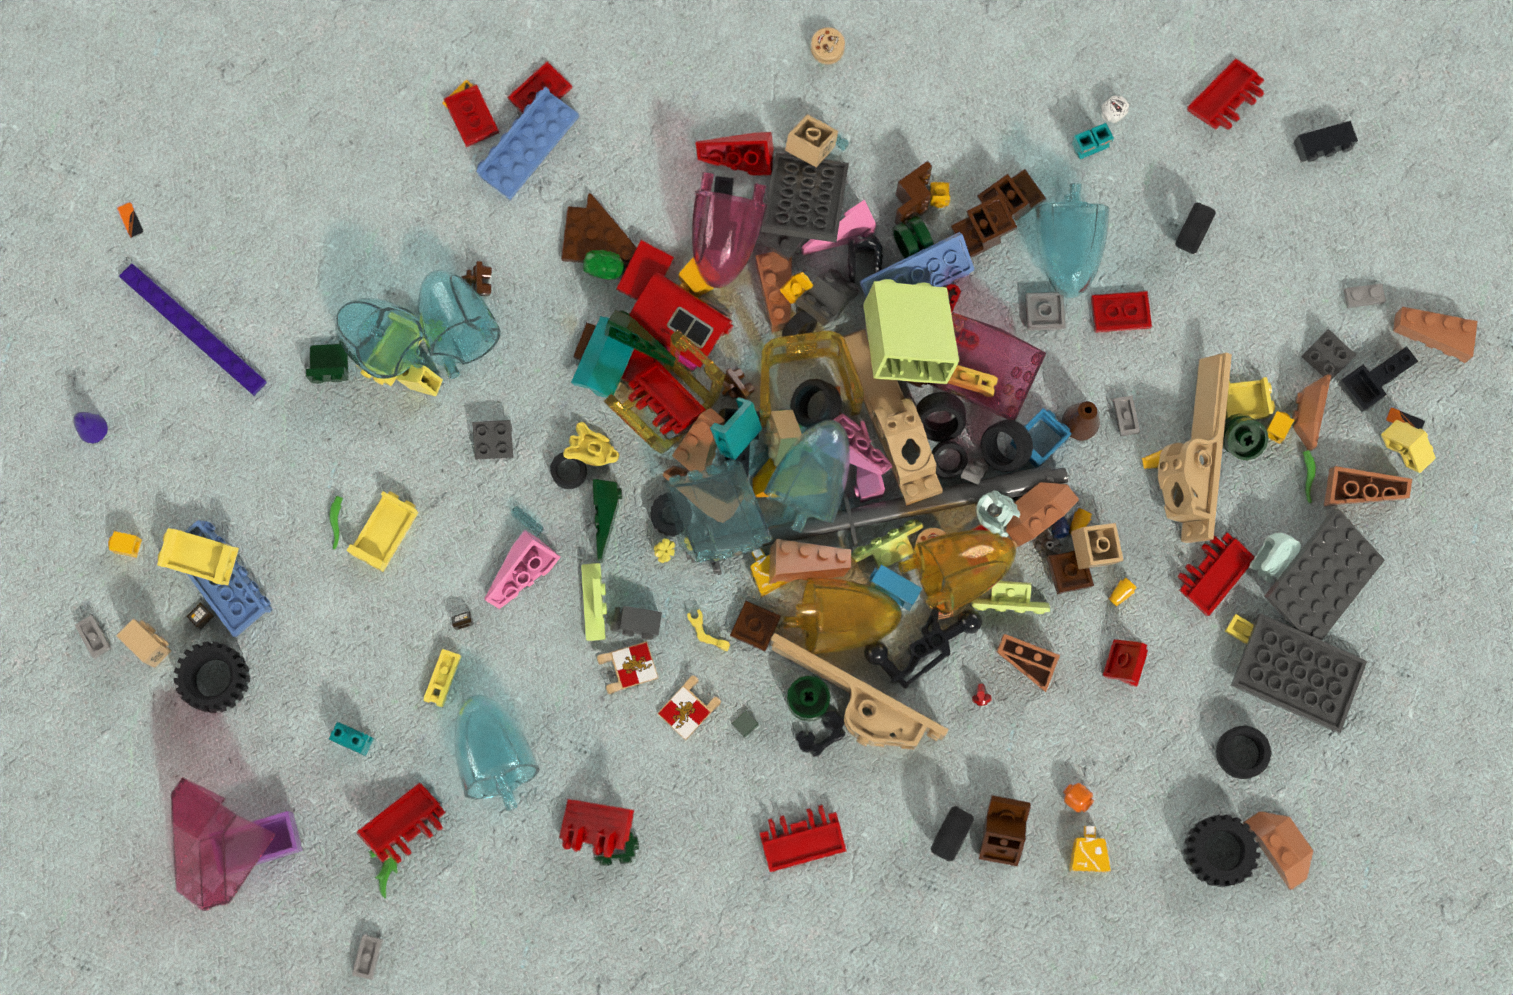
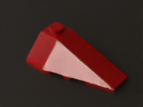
M755 132L696 141L695 143L699 161L717 166H727L732 170L745 171L753 176L772 175L774 152L772 132Z

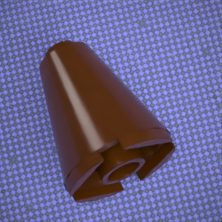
M1089 401L1074 404L1067 408L1061 421L1070 429V437L1078 441L1092 438L1100 426L1097 407Z

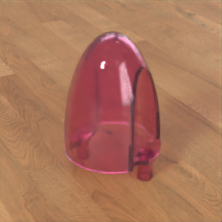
M702 172L700 189L694 192L695 202L692 221L693 255L697 270L703 281L710 287L722 288L732 283L739 276L754 250L762 226L765 209H767V204L763 203L766 186L754 184L752 199L715 193L711 191L715 174Z

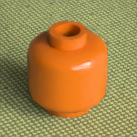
M1081 783L1069 784L1063 792L1065 794V804L1077 813L1081 811L1086 812L1094 802L1092 799L1093 793Z

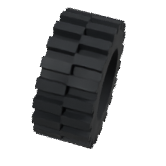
M205 641L202 642V646L195 644L192 646L193 651L187 649L184 652L186 655L185 659L179 658L177 661L181 664L180 668L175 667L174 673L178 674V678H173L174 684L178 685V688H175L177 693L182 695L181 699L188 703V705L203 712L227 711L226 707H235L236 704L234 702L236 700L241 701L244 698L241 695L242 691L247 692L248 690L245 683L250 682V676L246 675V672H249V668L244 664L246 662L245 659L234 649L219 642L213 641V643ZM212 660L224 661L230 670L228 686L218 695L204 696L199 691L196 682L200 668Z
M1232 815L1208 817L1196 823L1195 827L1188 832L1190 836L1184 842L1187 844L1184 854L1188 856V859L1185 861L1187 865H1191L1192 869L1190 871L1192 874H1197L1199 876L1197 879L1201 882L1206 881L1208 885H1216L1217 887L1232 886L1244 882L1245 878L1253 874L1251 871L1257 868L1258 863H1256V859L1260 858V853H1257V848L1260 847V844L1254 840V837H1257L1255 832H1250L1248 830L1250 826L1247 823H1241L1242 819L1238 817L1232 818ZM1216 831L1230 833L1239 843L1241 850L1240 859L1230 870H1220L1214 867L1207 859L1205 845L1210 835Z

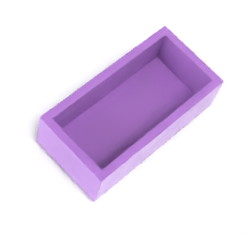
M290 811L210 834L219 874L226 875L303 851L294 813Z

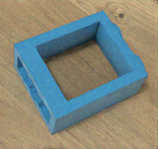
M1044 408L1025 426L1026 430L1029 432L1042 420L1061 439L1043 457L1033 449L1029 462L1035 468L1041 467L1071 435L1070 429L1064 423L1060 424L1055 419L1056 416L1050 410L1046 411ZM1012 439L1010 445L1017 450L1016 444Z
M883 565L879 569L875 568L869 579V582H871L870 589L908 611L911 610L922 590L921 587Z

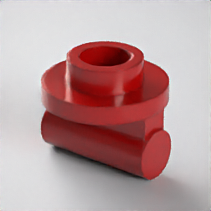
M978 684L977 694L972 696V702L978 706H985L992 700L990 694L985 693L984 684Z

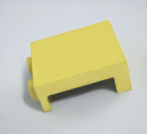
M1267 377L1248 382L1230 383L1229 381L1225 420L1231 415L1238 413L1247 414L1253 419L1269 418L1273 414L1275 404L1273 400L1271 401L1272 387Z

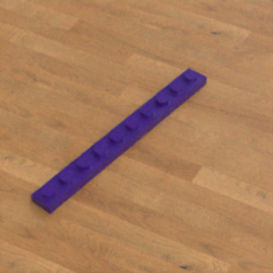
M131 263L119 275L128 286L253 396L267 384L260 375L134 264Z

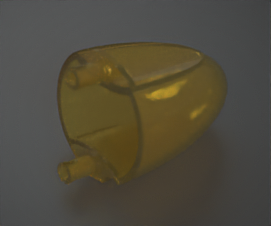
M989 530L953 532L917 543L914 547L913 557L899 562L898 568L902 574L917 568L919 580L927 595L926 603L930 609L935 607L940 613L948 614L967 605L995 586L1013 565L1016 557V547L1008 536L1001 537L998 533L993 534Z
M810 577L806 580L802 604H796L797 616H784L783 623L786 622L784 628H801L803 630L805 646L808 652L812 654H827L853 650L885 638L900 624L902 611L892 597L874 587L848 580Z

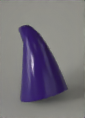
M78 412L73 417L74 427L83 441L94 444L100 442L106 436L108 431L107 422L100 415Z

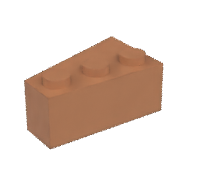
M712 408L700 414L672 455L700 480L711 474V465L716 456L717 445L710 427L714 423L722 426L725 423V419Z
M1003 634L996 652L1046 692L1060 655Z

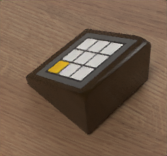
M200 602L186 617L201 630L214 615Z
M470 611L452 617V626L455 630L474 624Z

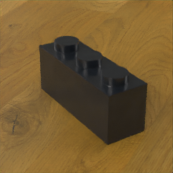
M1351 121L1300 134L1295 139L1294 145L1301 162H1312L1321 156L1330 157L1339 151L1348 152L1353 149L1358 139Z

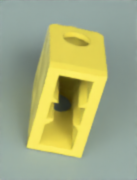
M407 362L402 363L397 375V380L407 388L435 397L443 381L442 378L426 366Z

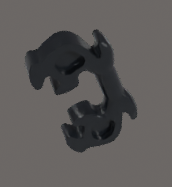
M835 711L825 713V717H829L830 720L828 723L823 721V726L827 730H832L831 735L822 742L815 744V736L811 731H809L808 737H803L804 731H800L795 739L798 741L800 750L805 753L816 751L813 757L819 756L832 743L843 739L846 733L839 734V732L843 728L844 720Z

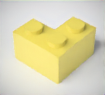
M1396 420L1381 434L1386 447L1400 453L1405 466L1418 473H1421L1436 459L1433 447L1427 438L1428 435L1423 429H1417L1407 422L1403 423Z

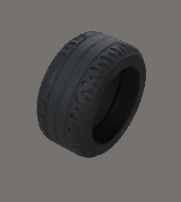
M1199 202L1194 203L1175 242L1176 247L1190 254L1197 253L1216 214L1215 210Z
M809 379L802 382L795 389L791 397L790 408L793 410L799 425L810 430L820 431L823 426L840 415L842 399L839 391L832 384L821 379ZM823 391L825 398L823 409L816 417L810 419L807 411L808 403L814 394Z
M934 392L923 397L917 404L916 410L928 440L936 442L953 440L963 432L966 425V410L963 402L954 394ZM936 411H946L955 416L952 420L944 423H935L926 418L929 414Z
M1014 420L999 421L989 426L982 435L980 443L981 453L986 462H988L987 464L997 471H1014L1025 465L1031 458L1033 441L1026 427ZM999 432L1008 434L1014 440L1017 448L1014 460L1006 458L1000 452L997 445Z
M1237 726L1226 731L1220 737L1216 746V757L1219 765L1228 775L1234 778L1248 779L1255 777L1268 767L1271 760V746L1268 739L1261 731L1251 726ZM1237 736L1248 737L1257 746L1258 760L1255 766L1250 769H1242L1236 766L1230 759L1228 752L1229 744Z
M951 807L930 848L931 852L948 862L953 861L974 821L973 815L959 807Z

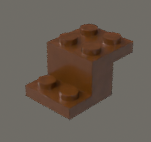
M926 161L898 181L896 197L903 205L897 209L894 222L896 225L903 223L907 226L908 219L918 214L921 216L928 210L931 193L926 188V185L929 183L932 165L929 161Z
M1026 169L1012 178L1008 174L977 195L980 202L984 203L1001 194L1015 221L1046 200V197Z
M1001 194L967 210V218L951 225L954 234L962 233L970 258L1000 244V237L1017 229V225Z
M991 795L984 820L983 840L979 851L980 860L1018 867L1026 841V826L1031 802Z

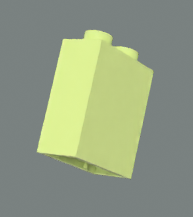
M891 279L874 281L863 304L873 377L875 379L947 384L959 363L947 288L934 287L929 283L901 284Z

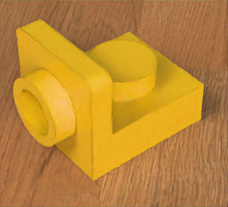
M931 182L930 206H935L936 208L949 206V183Z
M803 272L791 276L781 287L780 291L790 304H793L806 290L811 289L813 284Z

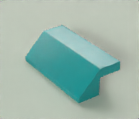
M600 316L571 383L574 386L590 389L596 396L612 399L634 349L604 335L609 318Z

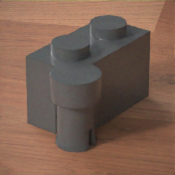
M623 606L622 609L621 607H615L614 620L611 622L610 630L622 633L624 636L633 637L634 634H638L643 639L653 640V637L656 638L659 635L662 612Z

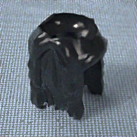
M874 235L870 237L851 236L848 240L849 280L855 283L857 253H869L874 256V274L882 269V245Z

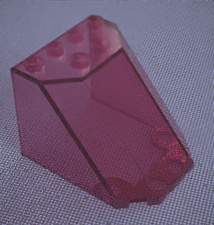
M952 312L959 356L958 365L996 376L998 381L997 385L994 386V396L986 397L982 393L948 383H928V385L951 393L959 399L1001 418L1015 421L1045 358L1046 352L1001 328ZM982 381L981 385L986 386L987 383Z
M182 777L171 793L176 891L184 895L187 900L197 905L202 911H208L215 906L230 904L276 834L229 810L222 805L225 800L224 797Z

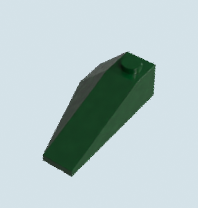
M614 310L606 324L604 335L671 367L674 366L676 358L635 319L630 317V314L623 310Z
M592 479L593 501L596 510L597 559L599 563H603L619 508V499H622V488H618L617 482Z

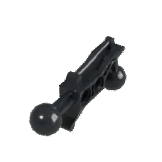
M932 609L925 627L921 629L923 638L910 644L908 647L911 657L908 666L902 672L888 658V648L881 641L869 642L865 646L864 657L870 664L880 665L892 679V685L898 682L902 688L907 689L921 675L927 673L944 658L949 657L950 639L962 632L967 634L976 633L982 626V618L977 611L967 609L960 613L958 622L942 630L938 622L939 611ZM930 624H932L931 633L928 630ZM938 636L941 639V644L934 645L931 638ZM922 646L925 653L918 655L915 652V647ZM940 651L941 654L923 667L919 673L907 682L904 680L905 677L912 674L919 661Z

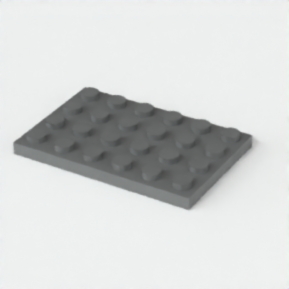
M776 153L761 232L836 243L849 163L823 160L815 167L794 155Z
M1333 509L1264 597L1293 628L1322 641L1385 559L1339 509Z
M1260 613L1254 623L1231 686L1333 732L1341 733L1367 661Z

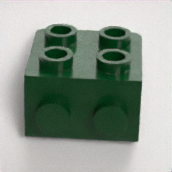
M344 343L312 345L310 347V369H306L308 380L315 384L323 382L338 383L349 380L348 346Z
M630 832L628 842L625 841V854H616L609 858L597 856L594 857L595 862L599 863L600 866L612 865V861L618 860L620 864L632 863V859H636V850H639L638 837H634L633 832Z

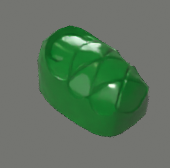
M591 250L585 255L583 270L589 275L613 280L622 275L623 262L616 253Z

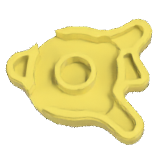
M584 422L577 423L575 429L579 436H570V447H567L563 452L565 458L578 459L591 466H602L618 461L619 453L613 446L611 447L606 436L591 431Z

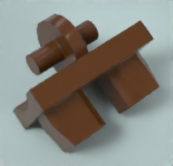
M476 261V265L473 266V275L472 270H466V275L461 276V282L466 283V289H472V299H479L480 296H489L491 294V284L482 283V278L490 279L492 268L483 266L482 261Z
M729 368L725 371L726 374L721 378L723 380L722 386L725 388L722 391V395L724 397L730 395L732 399H737L738 397L745 400L748 399L755 391V388L750 382L745 385L742 384L741 380L745 377L743 371L740 368L735 370Z

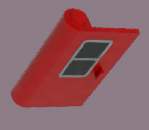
M659 272L652 276L629 313L630 317L635 319L655 339L699 368L702 367L719 338L725 334L728 335L733 329L730 318Z

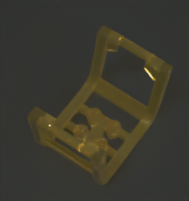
M677 329L671 335L669 351L676 358L673 367L665 363L662 366L668 372L672 370L705 402L702 406L708 410L712 408L720 396L725 373ZM690 350L705 365L704 372L712 381L710 391L678 362L680 351ZM610 394L604 400V403L651 448L660 454L669 450L683 436L681 435L671 440L668 438L665 441L662 440L631 410L641 398L634 402L627 400L622 404ZM648 406L650 412L655 413V412Z
M820 331L777 337L765 344L761 360L759 421L762 428H767L766 421L771 415L769 370L773 365L823 357L833 359L841 376L851 416L861 413L864 391L846 340L840 334L834 331ZM818 341H831L830 348L817 349ZM786 347V353L773 356L774 348Z

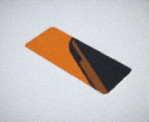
M131 202L117 208L130 238L144 232Z
M1392 407L1386 418V421L1394 423L1396 420L1403 423L1407 422L1417 429H1423L1425 423L1422 419Z

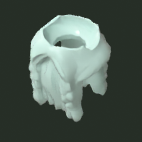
M995 490L983 495L978 500L976 506L977 519L981 525L993 534L997 533L1001 537L1009 535L1003 527L1009 523L1013 515L1018 518L1020 517V511L1013 500ZM991 503L1002 507V511L998 516L993 517L988 514L987 508Z
M1275 532L1265 538L1263 546L1250 563L1249 568L1252 570L1258 569V575L1261 577L1265 576V581L1272 583L1275 578L1278 579L1301 551L1302 546L1292 536Z

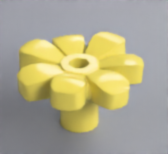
M664 538L662 542L655 545V556L659 557V562H668L671 559L670 555L674 556L675 550L673 548L675 543Z

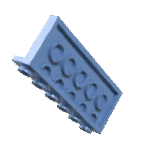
M547 87L540 90L532 104H528L525 107L522 116L515 119L512 128L502 135L498 145L491 148L489 156L478 164L476 170L478 176L511 200L578 119L579 114L551 94Z
M959 232L860 280V284L867 298L874 281L891 279L901 284L929 283L934 287H941L953 283L958 278L968 276L975 269L963 235Z
M198 520L185 531L226 544L223 538L217 536L214 532L215 528L209 521ZM236 560L228 585L213 583V581L187 574L233 637L240 635L265 612L270 613L273 610L270 607L271 603L268 598L261 595L258 591L259 586L249 579L247 570L240 566Z

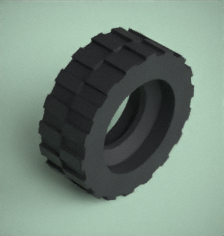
M667 492L654 500L653 506H651L650 517L653 526L659 533H663L665 536L681 535L684 531L688 530L693 520V511L688 499L684 498L682 494ZM669 505L677 506L681 511L679 521L667 523L662 517L665 507Z

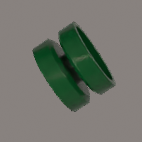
M919 216L908 219L907 226L900 223L892 228L896 245L904 259L934 245L928 228Z
M1240 413L1231 415L1225 420L1224 450L1239 460L1245 461L1255 459L1264 452L1268 443V433L1263 424L1247 414Z
M807 675L799 677L791 684L788 689L787 705L794 717L801 721L811 722L818 720L827 711L830 704V692L823 680L816 676ZM810 696L812 701L806 702L805 697Z

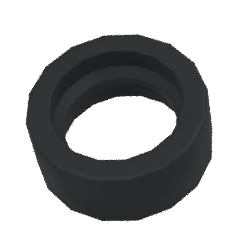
M804 310L800 311L785 325L782 337L792 346H798L812 334L816 328L817 320Z
M942 441L935 445L931 451L937 465L936 473L941 477L949 479L958 477L967 466V453L955 441ZM949 448L956 450L960 455L958 466L953 470L942 469L938 464L939 454Z
M563 452L559 453L554 457L550 465L553 481L564 489L579 487L587 477L586 464L578 459H568L574 460L579 464L580 473L576 479L565 481L559 477L557 471L559 464L567 460V458L564 457Z

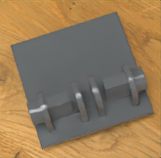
M1328 329L1301 357L1323 377L1327 374L1331 375L1332 380L1357 354Z
M511 420L472 422L475 460L513 458Z

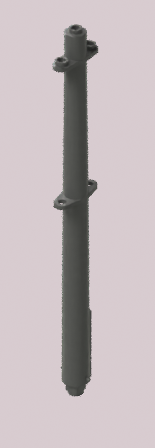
M1046 465L982 479L979 485L969 482L942 488L943 493L907 506L903 497L850 508L846 493L843 494L845 510L715 539L711 522H707V525H704L706 536H710V540L688 544V548L685 549L687 560L691 559L692 563L715 558V562L712 563L713 573L722 575L718 555L772 545L776 539L792 541L850 529L853 546L856 547L858 543L855 528L977 504L983 495L991 493L993 490L1011 499L1022 497L1040 482L1068 483V475L1065 468L1051 470L1050 466Z

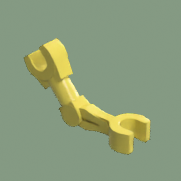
M700 609L697 610L699 616L696 619L692 618L691 613H687V618L692 626L695 627L700 642L715 645L717 648L728 652L730 647L728 641L718 640L705 634L702 626L703 614Z

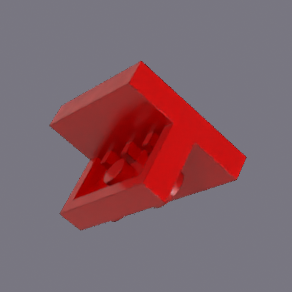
M1113 639L1103 676L1137 687L1148 653L1147 645L1142 642Z

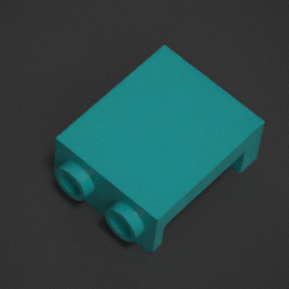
M740 397L736 399L739 409L726 424L722 426L714 423L710 427L720 454L734 460L762 430L753 402Z

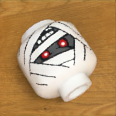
M1112 96L1101 106L1102 118L1106 122L1117 123L1128 114V102L1122 96Z

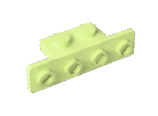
M917 519L909 520L904 526L890 530L887 535L873 539L870 544L857 547L851 553V558L857 563L872 555L878 568L881 565L888 567L914 553L907 536L922 529L923 525Z
M600 563L582 564L586 640H605L604 615L607 614V603H603V595H606V586L602 584Z
M992 581L990 599L971 598L972 607H975L977 610L992 608L1000 612H1004L1006 609L1014 610L1018 613L1033 611L1036 614H1044L1045 612H1050L1049 603L1030 601L1031 583Z

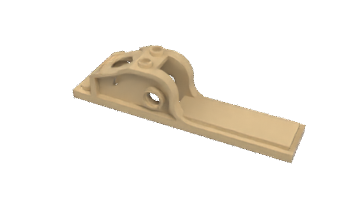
M862 329L839 337L840 345L885 455L893 465L891 469L906 506L943 493L936 475L937 465L913 401L910 397L904 398L897 380L875 379L873 377L866 330ZM909 438H911L916 452L919 453V457L913 465L908 464L901 453L902 447Z
M1227 352L1199 360L1191 440L1184 444H1169L1163 448L1160 454L1158 481L1163 492L1166 517L1183 523L1181 542L1184 543L1214 539L1232 354ZM1200 455L1204 458L1203 465L1200 463L1199 460Z
M773 634L770 645L774 652L849 693L850 702L844 713V725L847 731L857 738L856 742L863 746L868 744L876 747H884V745L898 746L901 749L914 750L924 732H927V736L935 741L938 739L942 741L949 729L780 635ZM862 709H870L872 715L867 716L863 714ZM894 733L896 736L891 737L890 734Z

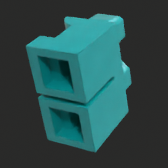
M1103 123L1091 130L1075 135L1072 146L1081 160L1109 148V143L1114 140V137L1107 123Z
M337 721L328 740L366 756L374 738Z

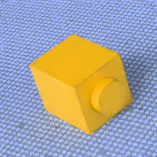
M1277 411L1266 427L1268 438L1280 444L1285 439L1294 419L1290 418V415L1285 412Z
M114 531L113 536L109 538L108 547L115 554L137 558L142 539L136 535Z

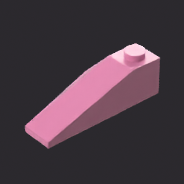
M865 200L844 213L845 217L839 223L836 243L811 239L802 246L801 253L803 256L848 244L851 236L870 237L873 235L876 223Z
M843 413L822 427L814 444L828 455L879 475H883L892 468L893 465L883 453L870 444L871 439L862 435L859 425Z
M860 421V432L864 437H869L865 422ZM857 466L856 486L853 489L855 497H859L860 503L883 497L885 486L882 476Z
M524 530L508 553L484 598L485 601L499 609L518 596L519 591L527 585L530 587L534 584L533 581L549 573L560 559V556L539 538Z

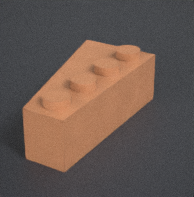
M776 539L770 548L769 584L776 583L777 581L792 582L798 579L811 580V578L819 577L820 579L844 577L851 568V550Z

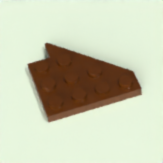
M588 193L586 208L568 206L562 261L584 263L587 252L602 250L618 254L623 262V267H627L637 247L595 197Z

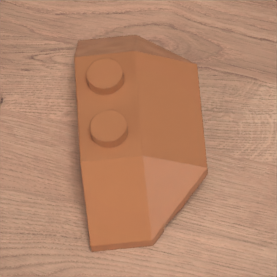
M1329 374L1305 387L1300 393L1298 392L1295 401L1298 406L1292 415V419H1294L1293 429L1307 450L1310 451L1315 449L1318 443L1331 375Z
M1040 482L1014 502L1020 511V517L1018 518L1013 515L1007 524L1006 532L1019 547L1037 537L1063 517L1079 501V498L1067 484Z
M1258 812L1243 822L1250 826L1248 829L1250 832H1255L1257 837H1254L1255 841L1259 842L1260 848L1289 890H1292L1307 879L1313 849L1290 817Z

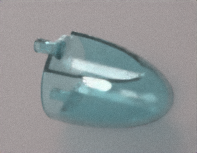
M1075 183L1069 184L1070 194L1064 195V202L1043 204L1035 208L1037 242L1044 271L1053 288L1066 298H1076L1082 295L1093 282L1099 270L1106 246L1110 208L1106 205L1090 204L1081 201L1082 184L1077 183L1075 191Z
M439 269L430 272L424 278L418 296V313L424 341L431 359L436 364L445 367L449 379H455L460 375L456 366L457 363L465 365L476 361L495 347L500 338V327L483 299L460 276L453 272Z
M377 298L354 299L345 303L338 310L335 317L337 339L350 359L366 373L376 378L387 379L404 373L411 365L415 368L423 367L419 362L424 364L425 360L419 356L420 349L418 348L419 341L423 339V331L418 318L411 311L395 303Z
M824 420L807 429L785 453L764 490L766 495L785 504L784 510L780 515L781 518L792 521L793 515L797 510L798 513L791 529L799 533L803 532L805 524L811 516L833 523L845 492L850 466V443L843 425L835 420Z
M472 695L461 705L455 724V756L464 795L469 799H485L501 795L506 811H511L510 802L513 809L518 807L513 791L519 785L531 781L538 774V764L528 741L511 715L490 697Z

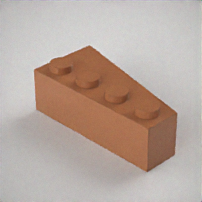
M775 252L755 255V264L771 331H781L789 322L791 316V304L781 293L780 289L791 277L792 257L787 261Z
M1402 307L1395 314L1393 331L1414 341L1418 340L1426 344L1425 346L1436 348L1442 351L1443 354L1454 356L1459 361L1466 363L1473 357L1478 321Z
M1334 466L1329 469L1324 506L1405 500L1410 498L1412 479Z

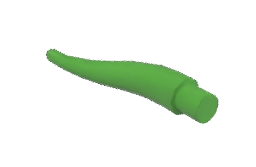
M1310 450L1302 453L1307 468L1306 497L1308 502L1311 503L1310 493L1315 478L1316 465Z
M339 496L335 497L329 513L330 524L334 532L333 549H336L339 541L338 515L343 500Z

